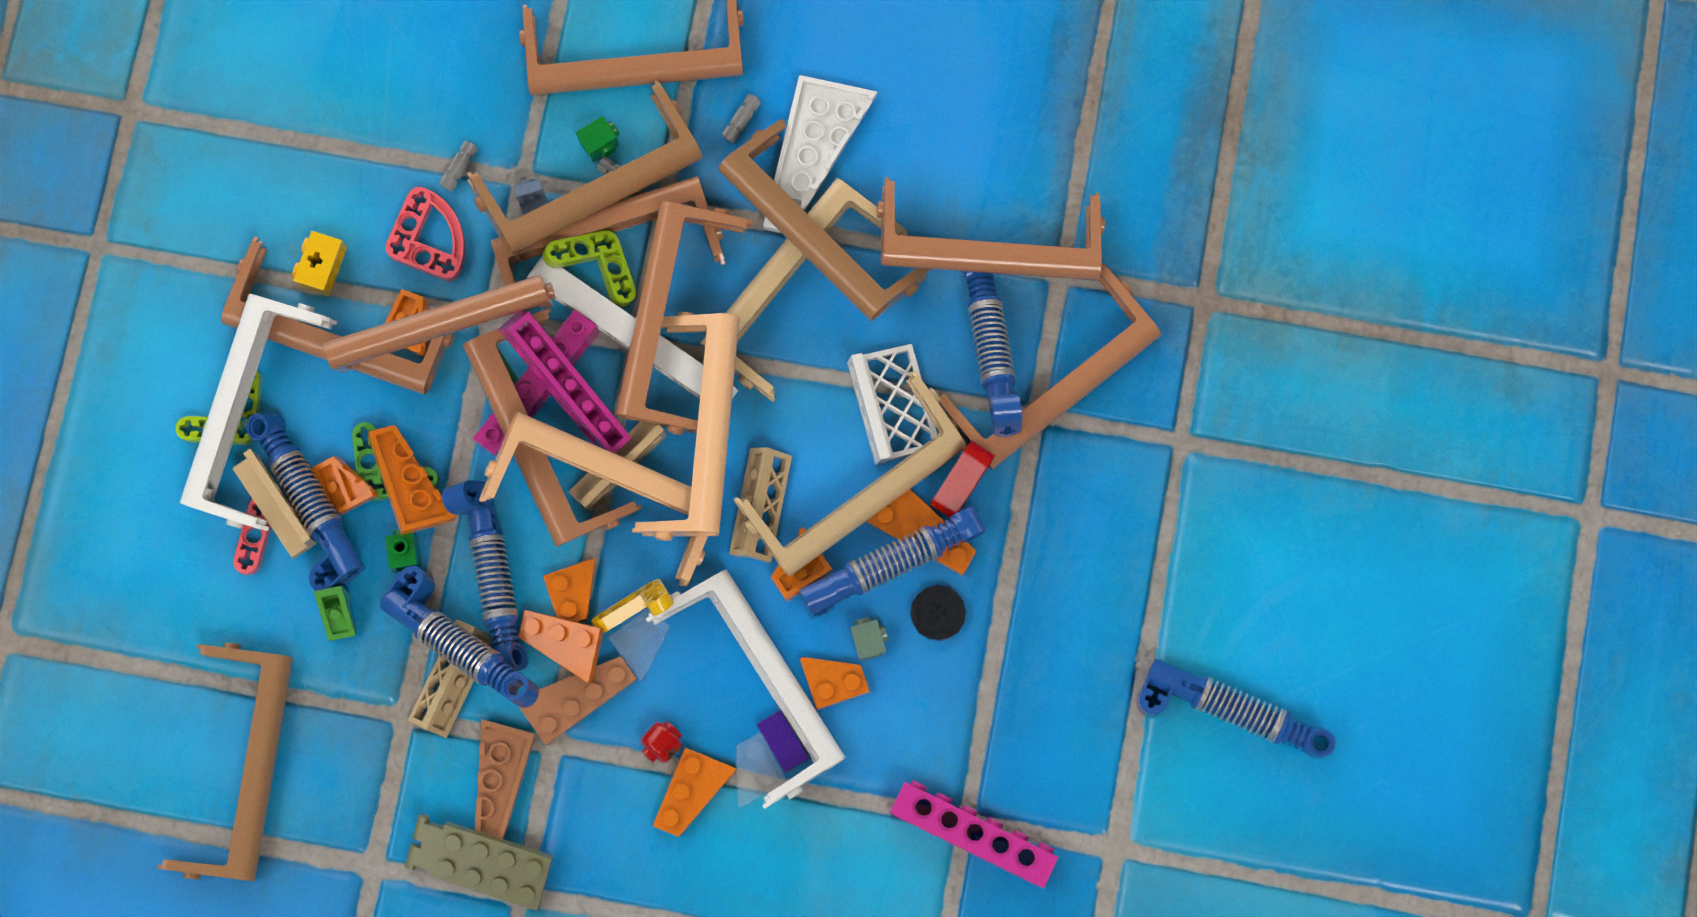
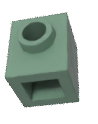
M870 617L854 621L855 626L850 627L859 662L886 655L884 642L888 641L885 626H879L878 621H871Z

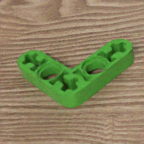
M368 422L359 423L352 431L356 473L369 485L370 482H373L376 486H383L384 483L377 462L371 469L362 467V459L367 455L374 456L372 449H366L365 442L362 438H359V435L363 434L364 429H367L368 432L377 429ZM423 467L426 473L433 478V481L430 482L437 489L440 484L439 475L433 469ZM383 488L376 489L375 491L379 496L370 500V502L389 500Z

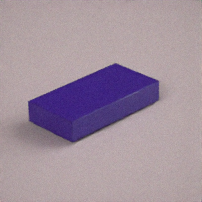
M780 710L756 724L784 773L809 759Z

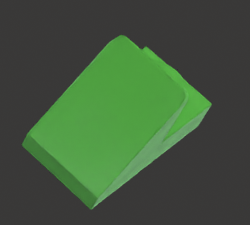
M343 586L314 591L328 641L356 636V627L349 607L351 596Z

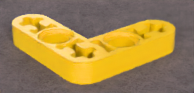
M656 579L594 617L591 622L593 626L603 628V633L646 607H648L653 616L659 615L668 610L674 604V601L661 580Z

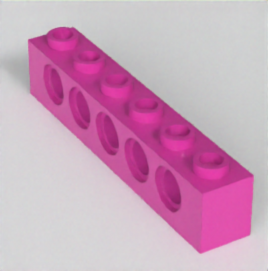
M574 310L551 340L574 366L600 332L593 322ZM530 368L526 370L514 385L528 416L531 418L535 416L551 395ZM494 412L473 439L479 446L496 458L505 436Z
M521 311L514 314L498 329L592 444L615 454L631 439L630 435L530 312Z
M914 780L910 784L904 782L890 811L891 815L1040 888L1045 887L1058 859V856L1053 854L1055 849L1039 842L1038 846L1027 842L1029 837L1019 831L1013 830L1012 834L1002 830V823L989 817L987 821L976 817L977 811L965 805H962L961 809L951 805V798L937 792L936 796L926 793L927 787ZM927 800L930 802L932 811L929 815L922 816L917 813L915 807L918 801ZM951 812L957 817L955 827L946 828L942 825L941 817L944 813ZM970 825L981 827L983 834L980 840L973 841L968 838L967 828ZM996 837L1006 839L1008 843L1006 852L997 853L994 851L992 843ZM1023 849H1027L1033 854L1034 859L1029 866L1022 865L1018 860V854Z

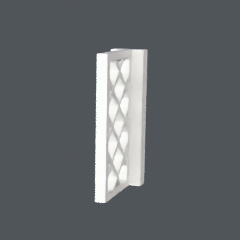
M912 344L864 355L862 353L851 355L847 365L875 465L910 456L923 445L913 440L920 428L930 434L931 440L937 436L934 423L919 400L915 398V394L912 396L899 388L905 377L910 378L908 375L910 368L912 372L915 371L921 378ZM907 352L909 365L906 370L892 363L895 355ZM877 359L886 365L880 376L870 371L867 361ZM888 367L902 374L896 386L882 378ZM879 382L893 390L887 402L876 394L875 389ZM895 393L910 400L904 412L890 404ZM912 403L923 408L924 416L920 422L906 414ZM879 404H881L882 406H884V408L882 409V411H881V409H880V405H879ZM886 409L901 416L894 428L884 422L882 415ZM903 418L917 426L911 438L897 430ZM887 430L891 432L889 437L887 434ZM894 434L908 442L904 450L892 452L890 440ZM910 444L915 446V448L908 449Z

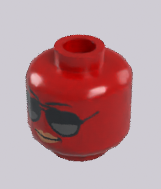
M668 721L664 724L656 722L641 737L640 741L644 747L641 752L652 763L656 760L667 763L682 747L680 740L682 735Z

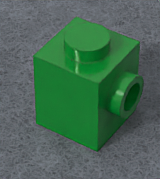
M603 115L575 132L579 143L592 162L602 156H610L616 151V147L619 146L617 136L620 133L612 121L607 123Z
M395 530L392 532L393 535L385 536L389 569L398 573L408 566H417L422 569L417 535L413 532L401 535L400 530Z

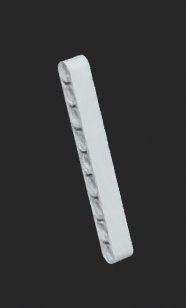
M542 256L526 278L541 275L546 283L551 282L556 301L572 312L576 310L593 322L598 330L629 350L636 318L562 267H549L545 264ZM659 335L653 367L700 399L703 364ZM733 386L732 399L734 398V396H735L736 393L738 392V390H737L734 386Z

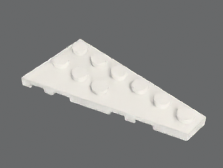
M799 75L774 182L804 211L877 97V91ZM765 217L763 229L781 233Z

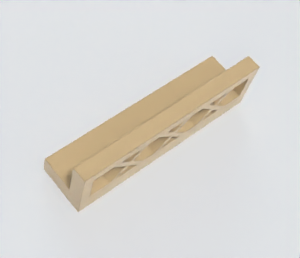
M639 422L628 433L631 439L615 454L639 464L667 437L665 430L659 424L653 425ZM587 473L569 493L590 512L616 485Z
M767 447L750 448L740 500L743 498L747 499L761 519L763 513L768 512L770 522L767 527L776 537L792 456ZM774 458L782 460L780 471L776 474L772 468ZM773 484L776 492L775 497L770 501L767 490ZM738 508L729 555L750 557L771 563L772 554L766 546L763 554L755 552L757 541L760 538L757 534L753 537L744 525L747 519Z
M249 449L243 453L247 459L232 469L290 556L295 559L316 545L317 542L309 535L307 527L304 526L301 518L259 455Z
M459 620L455 621L456 624H459L460 627H463L473 636L482 640L487 646H491V641L494 639H490V634ZM438 656L407 721L447 738L474 679H471L465 672L457 669L452 663L446 667L447 660L443 659L442 656ZM440 682L438 690L434 693L433 690L436 683ZM427 707L428 711L423 721L419 720L423 710Z

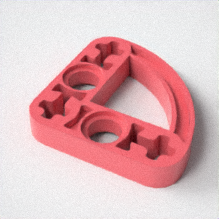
M423 187L412 189L407 195L386 242V252L392 260L444 281H454L461 274L465 261L466 243L462 226L452 208L440 196ZM424 195L426 203L419 204L417 211L421 216H418L414 213L417 207L414 199ZM432 207L438 210L448 222L453 240L452 255L417 242ZM407 218H414L417 221V225L412 231H405L402 227L404 220ZM398 233H401L403 236L410 238V240L404 238L402 246L405 250L404 252L399 251L396 255L393 246L400 245L402 238ZM421 252H428L431 255L430 261L425 265H419L416 262L417 255ZM437 256H439V263L443 265H448L452 262L454 270L448 271L445 274L443 268L436 265Z

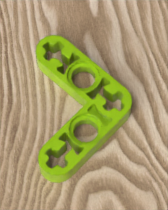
M609 230L550 242L543 251L542 256L545 264L552 268H561L597 260L609 298L618 307L628 306L636 296V288L617 235ZM603 239L606 243L611 244V246L608 249L606 245L598 246L596 249L594 248V246L599 245L603 241ZM577 243L584 244L588 253L586 255L578 254L575 251L574 245ZM553 250L556 253H563L559 259L554 255L551 256ZM608 264H617L621 269V273L614 275L609 272ZM620 287L622 292L628 293L625 299L623 295H618L617 293Z
M258 370L250 389L254 391V394L249 393L248 398H251L253 401V407L250 411L242 413L241 417L249 418L251 415L259 414L262 375ZM185 416L179 419L175 427L178 437L185 442L199 443L202 436L201 432L191 431L190 436H188L183 429L187 428L189 423H191L195 428H203L204 430L208 417ZM241 419L237 428V432L238 430L243 429L244 421ZM236 432L232 445H248L254 442V440L249 437L248 433L242 438Z

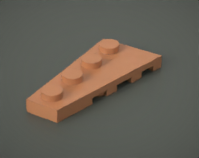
M620 656L596 666L592 683H587L578 676L573 675L539 689V696L532 706L519 708L545 745H549L638 679Z
M481 719L478 798L476 801L475 818L476 831L505 839L536 737L535 734Z

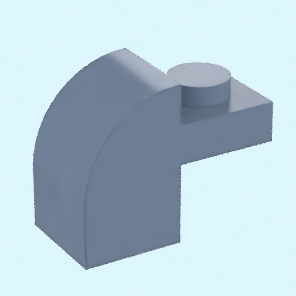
M540 178L527 179L513 187L523 215L548 203Z

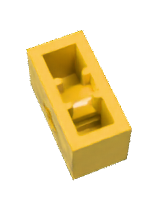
M311 231L309 238L306 237L302 244L301 251L303 255L300 263L297 262L293 268L292 277L294 278V283L299 288L329 297L348 247L340 239ZM320 260L323 261L322 264H316V266L313 265L314 262L319 263Z

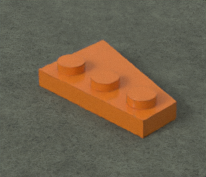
M524 610L518 637L585 682H593L604 629Z
M685 748L653 827L680 837L737 769Z

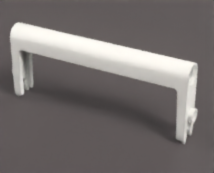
M248 295L179 502L180 504L226 518V524L242 529L244 524L260 530H269V527L266 526L267 520L216 503L214 500L274 317L280 315L331 329L332 325H337L338 321L313 313L315 308L301 303L296 308L257 295Z
M727 570L719 572L683 594H680L678 591L670 595L674 604L665 612L653 616L651 613L648 614L649 617L646 618V621H652L654 625H657L704 598H710L812 759L813 764L769 792L763 798L766 802L762 805L764 809L785 796L789 800L804 791L801 786L846 758Z

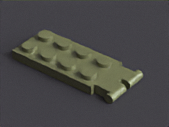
M419 814L413 839L422 842V844L411 843L405 863L406 869L415 870L417 866L431 871L430 877L535 911L539 909L554 855L448 821L443 826L429 821V815Z

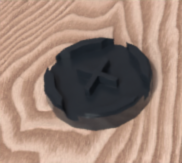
M935 585L925 588L916 596L912 602L910 615L912 624L920 635L929 640L942 641L950 639L960 631L965 621L966 610L964 601L954 590L946 586Z

